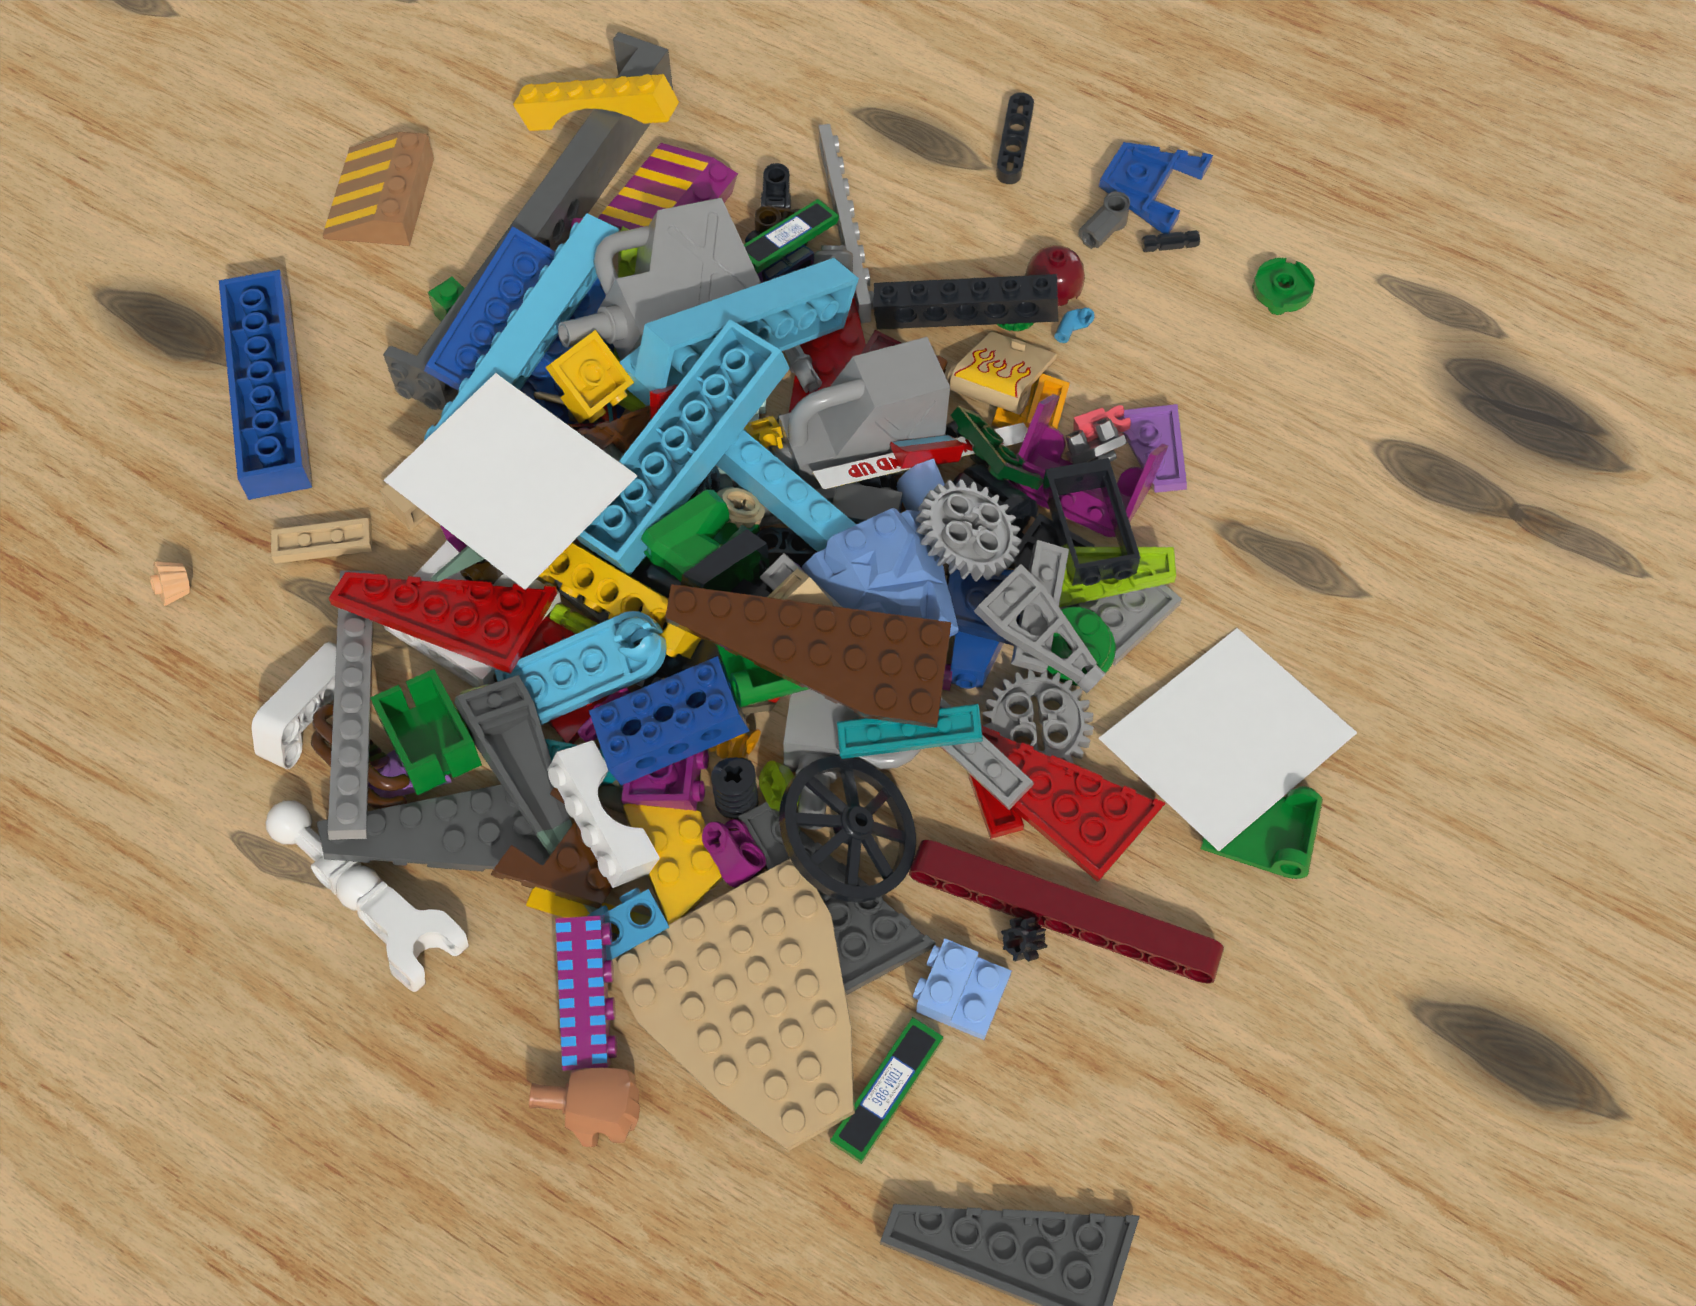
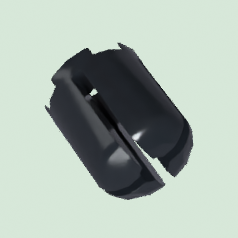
M973 464L966 468L963 473H959L952 481L955 486L960 480L964 481L967 488L972 482H975L977 491L981 492L987 487L990 498L999 495L997 503L999 506L1006 504L1009 506L1005 513L1006 515H1014L1016 517L1011 525L1020 528L1016 537L1022 539L1025 535L1022 531L1027 526L1031 516L1035 519L1037 518V502L1006 478L999 480L988 471L989 466L986 464Z

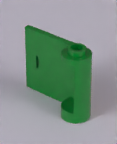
M716 644L735 700L740 708L809 690L755 665L753 661L740 655L736 656L726 651L724 647Z
M1307 786L1292 789L1286 797H1282L1220 851L1212 846L1204 837L1200 849L1286 878H1305L1309 874L1323 799L1313 788Z

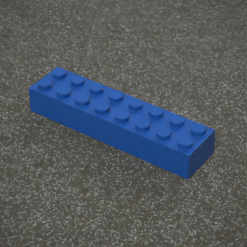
M274 270L219 280L238 481L248 500L312 488L290 294L281 271Z

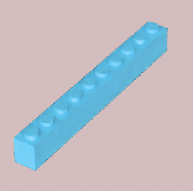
M586 213L580 223L576 222L573 225L569 239L565 244L561 243L558 246L552 263L549 266L545 265L535 287L528 288L518 310L514 309L511 312L503 332L499 331L496 333L491 343V349L486 355L482 354L479 357L474 373L470 378H465L462 381L458 395L453 402L449 401L445 405L441 419L436 426H430L424 441L495 373L521 390L559 335V323L570 319L598 277L594 266L596 247L605 237L619 232V228Z
M639 346L621 360L620 364L634 381L627 389L646 406H649L650 390L634 376L640 350ZM745 430L741 431L716 464L743 489L752 493L764 507L817 552L827 547V541L833 535L857 525Z

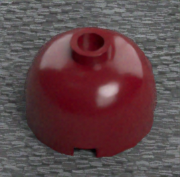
M1050 245L1040 249L1031 257L1025 276L1057 274L1058 306L1066 305L1070 299L1075 296L1077 299L1080 296L1084 287L1085 273L1084 264L1076 252L1061 245Z

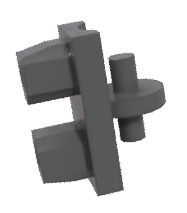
M1108 417L1101 419L1093 424L1097 439L1087 442L1082 430L1066 435L1069 450L1065 452L1066 457L1072 464L1109 458L1111 462L1117 459L1114 449L1127 444L1124 434L1117 430Z

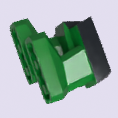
M714 490L703 491L646 529L641 537V541L648 548L644 551V554L654 565L665 568L681 582V586L731 592L743 578L755 584L758 579L761 580L760 576L770 567L767 543L756 536L760 531L759 524H754L750 529L744 525L737 528L734 523H727L729 521L727 504Z

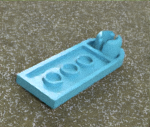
M629 611L520 659L511 674L499 669L495 670L498 682L517 675L520 676L535 704L540 725L655 674L663 664L666 656V640L658 635L663 633L656 620L644 613Z

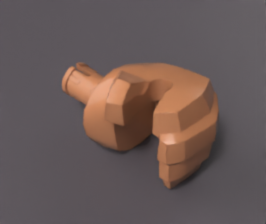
M580 1068L571 1071L569 1083H566V1087L532 1083L529 1095V1108L563 1110V1114H565V1128L573 1132L584 1147L597 1146L599 1133L607 1135L612 1143H625L629 1132L635 1130L639 1119V1089L636 1086L635 1075L628 1070Z

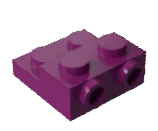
M706 749L623 784L622 803L624 805L636 804L696 811L697 801H703L705 797V785L700 780L701 769L708 768V750Z

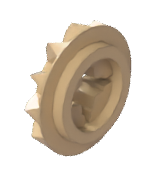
M733 487L724 488L717 492L727 504L729 510V521L727 523L732 522L737 528L744 525L750 529L754 524L761 523L765 514V507L752 493Z

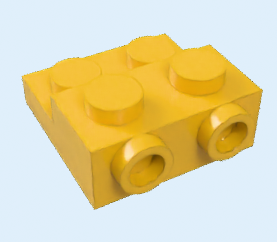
M596 330L545 367L565 393L560 398L579 424L587 419L590 423L599 419L606 413L603 407L609 402L614 406L627 397L628 394L625 390L634 383Z

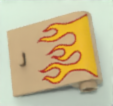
M991 331L956 366L953 365L950 368L947 381L950 383L951 391L1016 414H1021L1029 400L1032 384L1056 360L1057 353Z

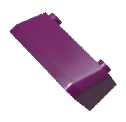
M1055 394L1038 403L1018 453L1026 461L1022 467L1028 472L1038 473L1043 479L1045 469L1072 465L1071 462L1061 458L1066 446L1063 434L1056 428L1048 425L1059 398ZM1163 443L1150 453L1144 469L1130 467L1118 479L1117 485L1129 522H1131L1150 490L1168 446ZM1009 480L1035 500L1038 505L1049 509L1043 484L1038 490ZM1101 488L1059 495L1066 518L1106 537H1116Z

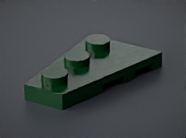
M957 406L950 415L958 425L957 431L964 438L971 441L974 445L972 447L974 453L986 460L989 464L988 471L999 480L1006 478L1038 490L1043 484L1044 479L1038 473L1026 471L1022 467L1026 461L1018 453H1014L1006 446L1001 445L1004 441L1003 438L979 414Z

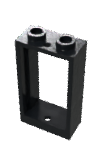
M1109 458L1045 469L1043 490L1060 547L1069 549L1066 567L1072 586L1079 584L1089 586L1101 580L1112 578L1122 580L1137 574L1141 557ZM1101 488L1122 556L1079 564L1059 495Z

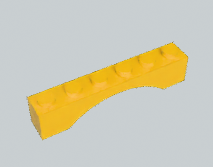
M646 74L634 77L621 76L609 79L597 78L584 81L574 80L571 82L527 84L520 90V94L513 103V106L529 131L552 130L555 123L561 117L582 109L613 111L629 116L643 124L668 122L679 101L664 74Z

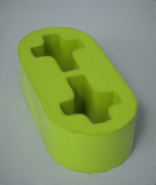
M769 761L763 767L759 776V787L769 807L779 811L783 793L794 775L788 766L776 761Z

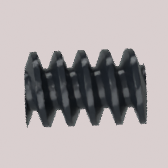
M734 757L719 761L711 773L715 806L724 817L739 819L738 816L759 805L755 767L750 760Z

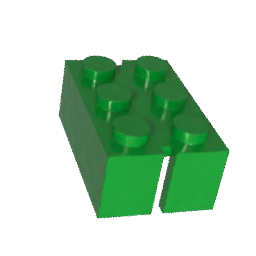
M435 669L405 681L416 706L409 709L399 685L370 697L378 718L417 795L447 782L445 779L446 775L451 774L455 778L482 765L475 744Z

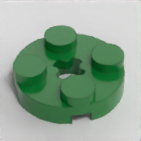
M1274 258L1264 262L1259 267L1252 288L1256 298L1264 306L1268 307L1270 313L1282 315L1285 312L1297 311L1311 301L1315 278L1310 269L1303 263L1296 261V264L1286 262L1287 258ZM1278 282L1284 285L1289 284L1290 286L1289 288H1283L1278 285Z

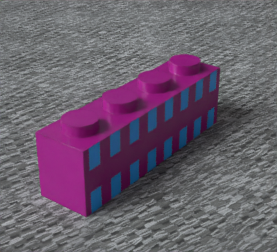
M604 915L555 918L562 1071L580 1068H608L612 1064L611 1058H617L616 1035H610L609 1021L615 1020L616 1017L614 997L608 998V983L614 981L613 961L606 959V945L612 944L611 923H605Z

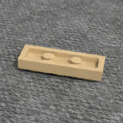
M369 517L271 530V558L275 564L372 551V524Z

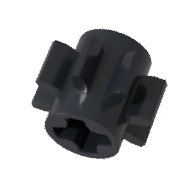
M1021 917L1010 919L1011 928L1001 931L1003 935V950L1013 955V961L1015 962L1026 959L1028 962L1038 959L1039 954L1037 950L1047 948L1048 946L1045 943L1046 929L1035 923V917H1029L1024 920Z

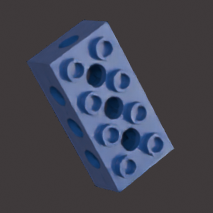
M718 656L589 710L607 768L621 786L750 731L743 711L735 700L724 666Z

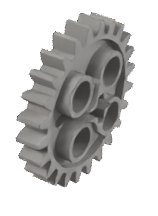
M948 480L944 486L938 484L933 491L930 490L918 507L920 513L915 520L921 524L916 532L925 535L920 542L921 545L931 546L928 556L938 555L940 558L937 565L941 566L947 563L950 574L958 569L962 579H965L971 573L974 581H978L982 575L986 580H990L994 574L1000 576L1004 570H1007L1019 553L1016 547L1021 543V539L1016 537V534L1020 531V528L1011 525L1016 517L1014 515H1006L1005 511L1009 506L1007 504L999 506L997 503L999 495L990 498L987 487L980 492L977 491L975 482H972L967 488L963 480H960L956 486L951 480Z
M1029 670L1027 679H1023L1018 672L1015 673L1014 684L1004 679V691L998 688L993 689V696L996 700L987 699L986 707L990 711L983 712V721L988 722V724L983 726L999 732L1001 736L1012 741L1017 737L1026 736L1032 741L1030 746L1034 747V750L1050 757L1054 755L1070 763H1074L1071 756L1078 759L1083 758L1084 752L1080 747L1089 748L1090 739L1086 736L1092 735L1094 728L1087 724L1093 721V713L1084 712L1089 708V700L1079 701L1083 690L1080 688L1072 692V680H1068L1064 684L1059 683L1060 673L1058 672L1052 680L1047 678V671L1041 673L1040 677H1035L1033 670ZM1032 696H1036L1038 700V713L1040 724H1042L1044 751L1038 750L1036 724L1033 722ZM1056 701L1061 707L1053 711L1046 709L1044 703ZM1018 704L1023 705L1027 711L1023 714H1015L1011 712L1010 708ZM1059 732L1066 737V740L1055 743L1048 736L1051 733Z

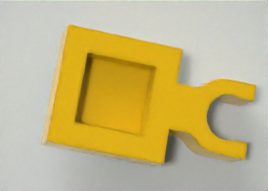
M773 415L749 422L744 427V430L766 449L773 445L778 446V449L783 448L781 427Z

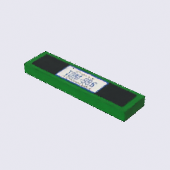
M817 199L745 243L744 247L756 273L758 274L837 224L839 215Z
M912 1017L855 1102V1114L842 1121L830 1139V1143L862 1164L943 1042L944 1037Z

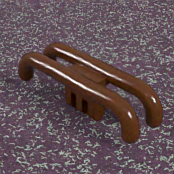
M332 703L323 705L313 714L312 723L316 730L311 736L312 748L330 767L332 748L325 740L332 745L333 725L327 722V719L333 716L334 704ZM369 738L368 782L384 791H396L407 787L410 783L407 775L400 774L394 777H387L377 771V769L386 766L390 758ZM368 785V805L376 810L407 804V798L403 795L385 798L378 795Z

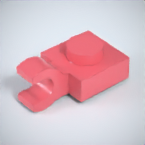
M1123 405L1115 406L1107 412L1102 407L1074 417L1073 432L1082 430L1087 442L1098 438L1093 427L1095 422L1108 417L1118 431L1124 432L1130 429L1131 420L1130 418L1117 419L1124 416Z

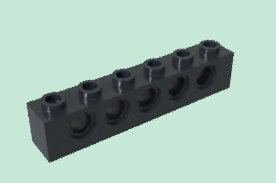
M1057 274L874 283L873 309L877 330L1058 322Z

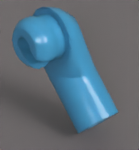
M1085 307L1065 313L1055 333V339L1060 343H1067L1073 331L1088 327L1095 318L1093 310Z

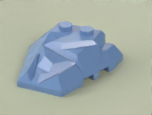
M891 508L833 535L827 541V547L815 553L802 566V570L843 608L951 622L950 637L958 633L959 629L943 565H937L940 557L938 555L928 556L931 546L921 545L920 542L925 535L916 532L921 524L915 520L920 513L919 511L906 510L899 513L897 509Z

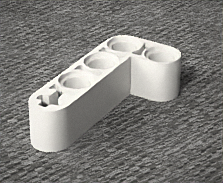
M332 642L325 643L257 711L251 728L254 751L257 756L285 769H291L301 756L303 746L301 733L313 721V714L316 710L334 699L336 644Z

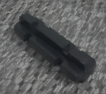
M1197 230L1187 231L1185 234L1183 232L1159 234L1157 237L1156 235H1146L1142 238L1143 252H1154L1157 249L1159 251L1182 249L1184 246L1192 248L1200 245V234Z

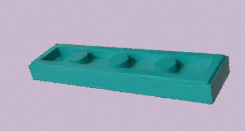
M979 704L940 708L937 728L868 718L837 722L839 751L842 759L983 741Z

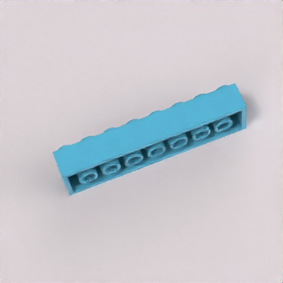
M831 258L646 323L634 376L650 391L674 384L679 385L730 319L782 351L842 329L845 326L859 278L838 260Z
M730 319L618 461L638 476L577 537L579 542L630 576L645 557L644 551L648 549L641 541V537L646 529L684 505L788 372L790 368L782 350Z

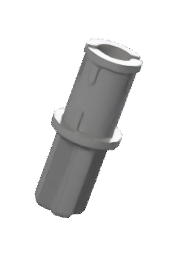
M800 345L784 350L790 361L789 370L795 373L804 392L807 393L809 391L810 393L817 390L821 386L822 381L811 364L812 358L804 354Z

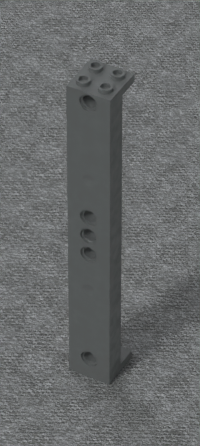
M618 32L613 38L618 71L617 78L621 76L634 77L646 74H664L673 90L669 50ZM594 109L418 355H413L393 346H389L384 352L383 356L395 390L399 395L406 399L413 398L423 402L427 407L434 410H443L449 401H454L458 395V390L426 373L424 369L512 226L556 252L558 246L561 243L565 244L569 239L573 218H583L586 213L590 212L651 123L643 124L629 116L603 109Z

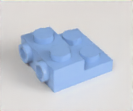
M944 939L942 946L934 945L930 953L927 966L932 967L928 979L921 977L915 988L913 998L918 1000L916 1012L985 1040L1012 971L979 958V952Z

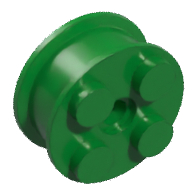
M1082 607L1061 609L1097 662L1096 665L1107 673L1113 664L1116 654L1115 639L1109 627L1099 615L1089 609ZM1054 633L1051 651L1062 659L1070 657L1072 654L1071 646L1059 633ZM1048 665L1047 670L1053 676L1057 672L1060 673L1059 671L1055 670L1054 668ZM1084 667L1082 668V672L1086 675L1087 670ZM1060 673L1061 682L1065 683L1068 680H1072ZM1072 680V685H1073V686H1078V685Z

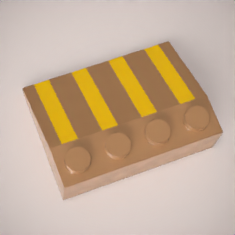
M396 132L349 147L324 228L323 238L328 240L410 246L434 161L428 134Z

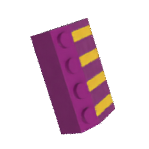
M660 143L598 219L619 228L620 232L622 226L629 230L649 226L657 210L722 198L725 203L733 192L738 173L714 157Z

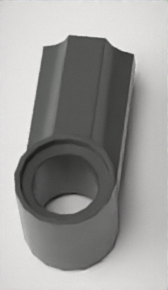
M1111 192L1106 195L1103 206L1079 229L1078 236L1082 239L1084 245L1090 249L1099 248L1115 231L1125 228L1130 208V199L1126 194Z

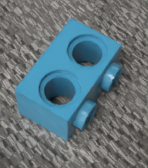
M637 887L619 897L622 904L608 910L605 905L587 915H604L605 923L610 922L616 925L619 930L617 940L612 942L611 945H606L607 960L618 957L669 928L649 889L641 893ZM637 905L647 907L651 913L650 921L644 925L634 923L630 917L631 909Z

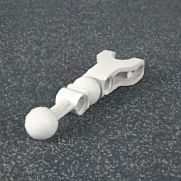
M282 801L274 805L268 812L266 830L272 839L281 844H297L315 861L311 864V869L318 880L335 895L337 894L343 906L357 911L358 917L387 944L386 949L391 974L409 990L416 992L426 984L424 968L417 960L422 951L428 948H441L452 956H458L469 947L465 932L444 911L415 909L394 889L389 887L384 881L382 882L375 870L367 866H361V862L324 859L320 837L311 829V814L303 804L297 801Z

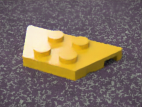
M625 804L623 805V811L629 827L643 828L660 857L648 877L662 914L669 925L684 917L691 908L694 909L704 899V895L709 890H713L723 880L720 870L702 842V833L706 824L700 811Z

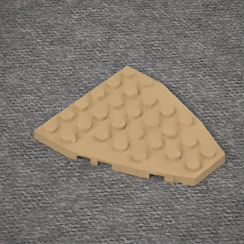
M791 859L782 862L669 924L668 929L612 959L614 976L638 1024L722 1105L738 1114L787 1151L792 1150L855 1114L852 1026L835 939L833 918L817 888L811 885L799 873Z

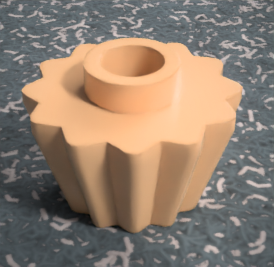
M161 561L153 563L155 575L150 576L151 587L154 595H160L164 606L190 593L189 580L183 563Z

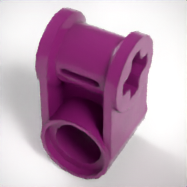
M734 819L729 820L725 824L719 821L710 822L704 827L702 833L704 847L716 863L722 878L730 886L737 888L750 881L765 866L766 858L764 853L755 843L743 821Z

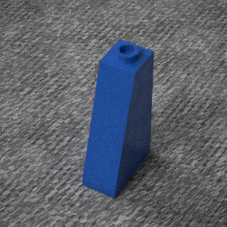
M1004 570L1001 574L1009 576L1014 570ZM958 631L955 634L951 663V684H956L965 689L983 688L1004 643Z

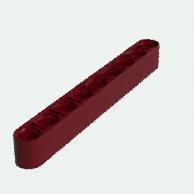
M922 840L920 842L909 871V876L923 885L1016 918L1021 917L1024 920L1029 917H1035V923L1041 927L1196 982L1211 984L1215 981L1224 946L1210 937L932 840Z

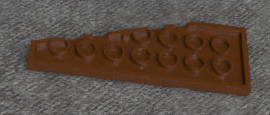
M671 584L665 616L668 623L703 640L707 639L724 647L726 651L736 656L740 655L753 661L755 665L802 688L806 687L835 704L844 705L864 718L937 728L951 622Z

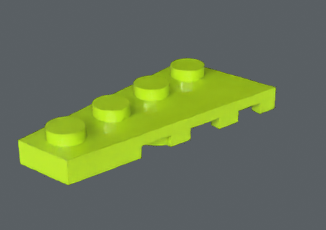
M1074 547L1079 564L1122 556L1120 547ZM1138 547L1141 558L1137 574L1122 580L1112 578L1101 580L1094 585L1086 586L1079 584L1072 586L1066 567L1059 607L1175 582L1174 547Z

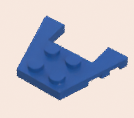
M1123 142L1100 178L1099 187L1108 194L1111 192L1126 194L1130 199L1129 209L1161 233H1170L1179 218L1180 210L1155 201L1156 197L1173 170L1202 180L1211 165L1213 155L1202 153V157L1190 156L1188 151L1177 150L1176 153L1160 152V147Z

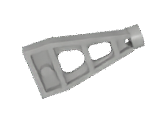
M1021 564L974 610L999 636L1069 677L1086 694L1106 674L1096 665L1097 662L1046 587ZM1029 605L1036 606L1047 620L1048 627L1042 635H1032L1020 628L1016 622L1017 616ZM1059 633L1071 646L1072 654L1070 657L1062 659L1046 647L1045 643L1052 634ZM1084 667L1087 670L1086 675L1082 672V668Z

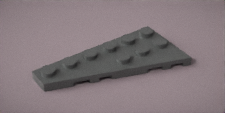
M502 784L367 811V839L329 840L328 819L317 821L323 856L326 860L364 863L378 860L391 861L393 865L407 866V863L427 864V867L484 872L485 869H494L511 845L541 865H544L550 857Z
M765 802L738 816L739 820L745 823L755 843L764 853L767 871L790 859L781 837L779 811L771 809L768 803ZM797 825L802 844L808 855L811 856L822 845L818 842L815 843ZM829 855L818 865L827 875L839 882L845 883L846 866L842 862L839 863ZM858 877L857 886H869ZM818 890L833 918L835 939L846 995L928 952L936 945L935 941L928 935L924 936L902 913L899 914L883 901L882 896L866 902H847L830 897Z
M894 1204L880 1240V1245L1034 1306H1113L1140 1216H1105V1214L1095 1213L1081 1215L1053 1211L1009 1209L997 1211L968 1207L967 1209L941 1208V1206Z

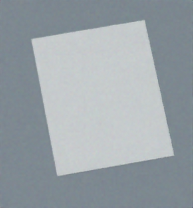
M495 373L383 481L526 590L638 475Z
M1236 628L1098 739L1212 846L1220 851L1355 736L1357 732L1243 632Z

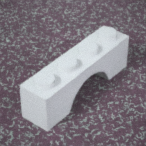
M594 741L558 751L547 769L549 780L560 792L567 813L575 819L581 830L583 842L591 848L598 861V868L601 874L607 877L612 888L649 875L660 857L644 829L618 823L601 806L598 797V787L609 770Z

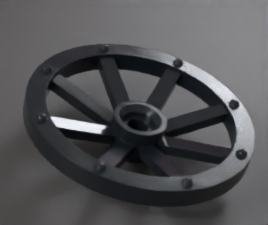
M829 756L807 765L787 785L779 810L781 837L792 863L811 885L822 893L838 900L866 902L885 895L904 880L915 856V825L906 800L896 785L884 773L867 762L856 758L842 759L840 756ZM826 772H841L847 805L814 776ZM854 776L866 781L878 791L876 796L865 807L860 806ZM804 786L817 795L837 815L796 813L798 799ZM885 802H887L895 817L898 829L874 822L872 815ZM797 825L833 827L835 835L813 855L809 856L800 839ZM871 834L899 843L898 856L893 869H891ZM842 843L848 845L845 883L833 879L818 867ZM861 843L883 878V881L870 886H857Z

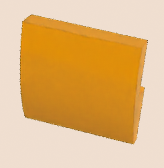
M1042 373L1031 386L1029 400L1023 412L1016 414L996 407L991 425L1002 428L1024 423L1029 428L1038 403L1055 394L1059 398L1048 425L1057 429L1070 383Z

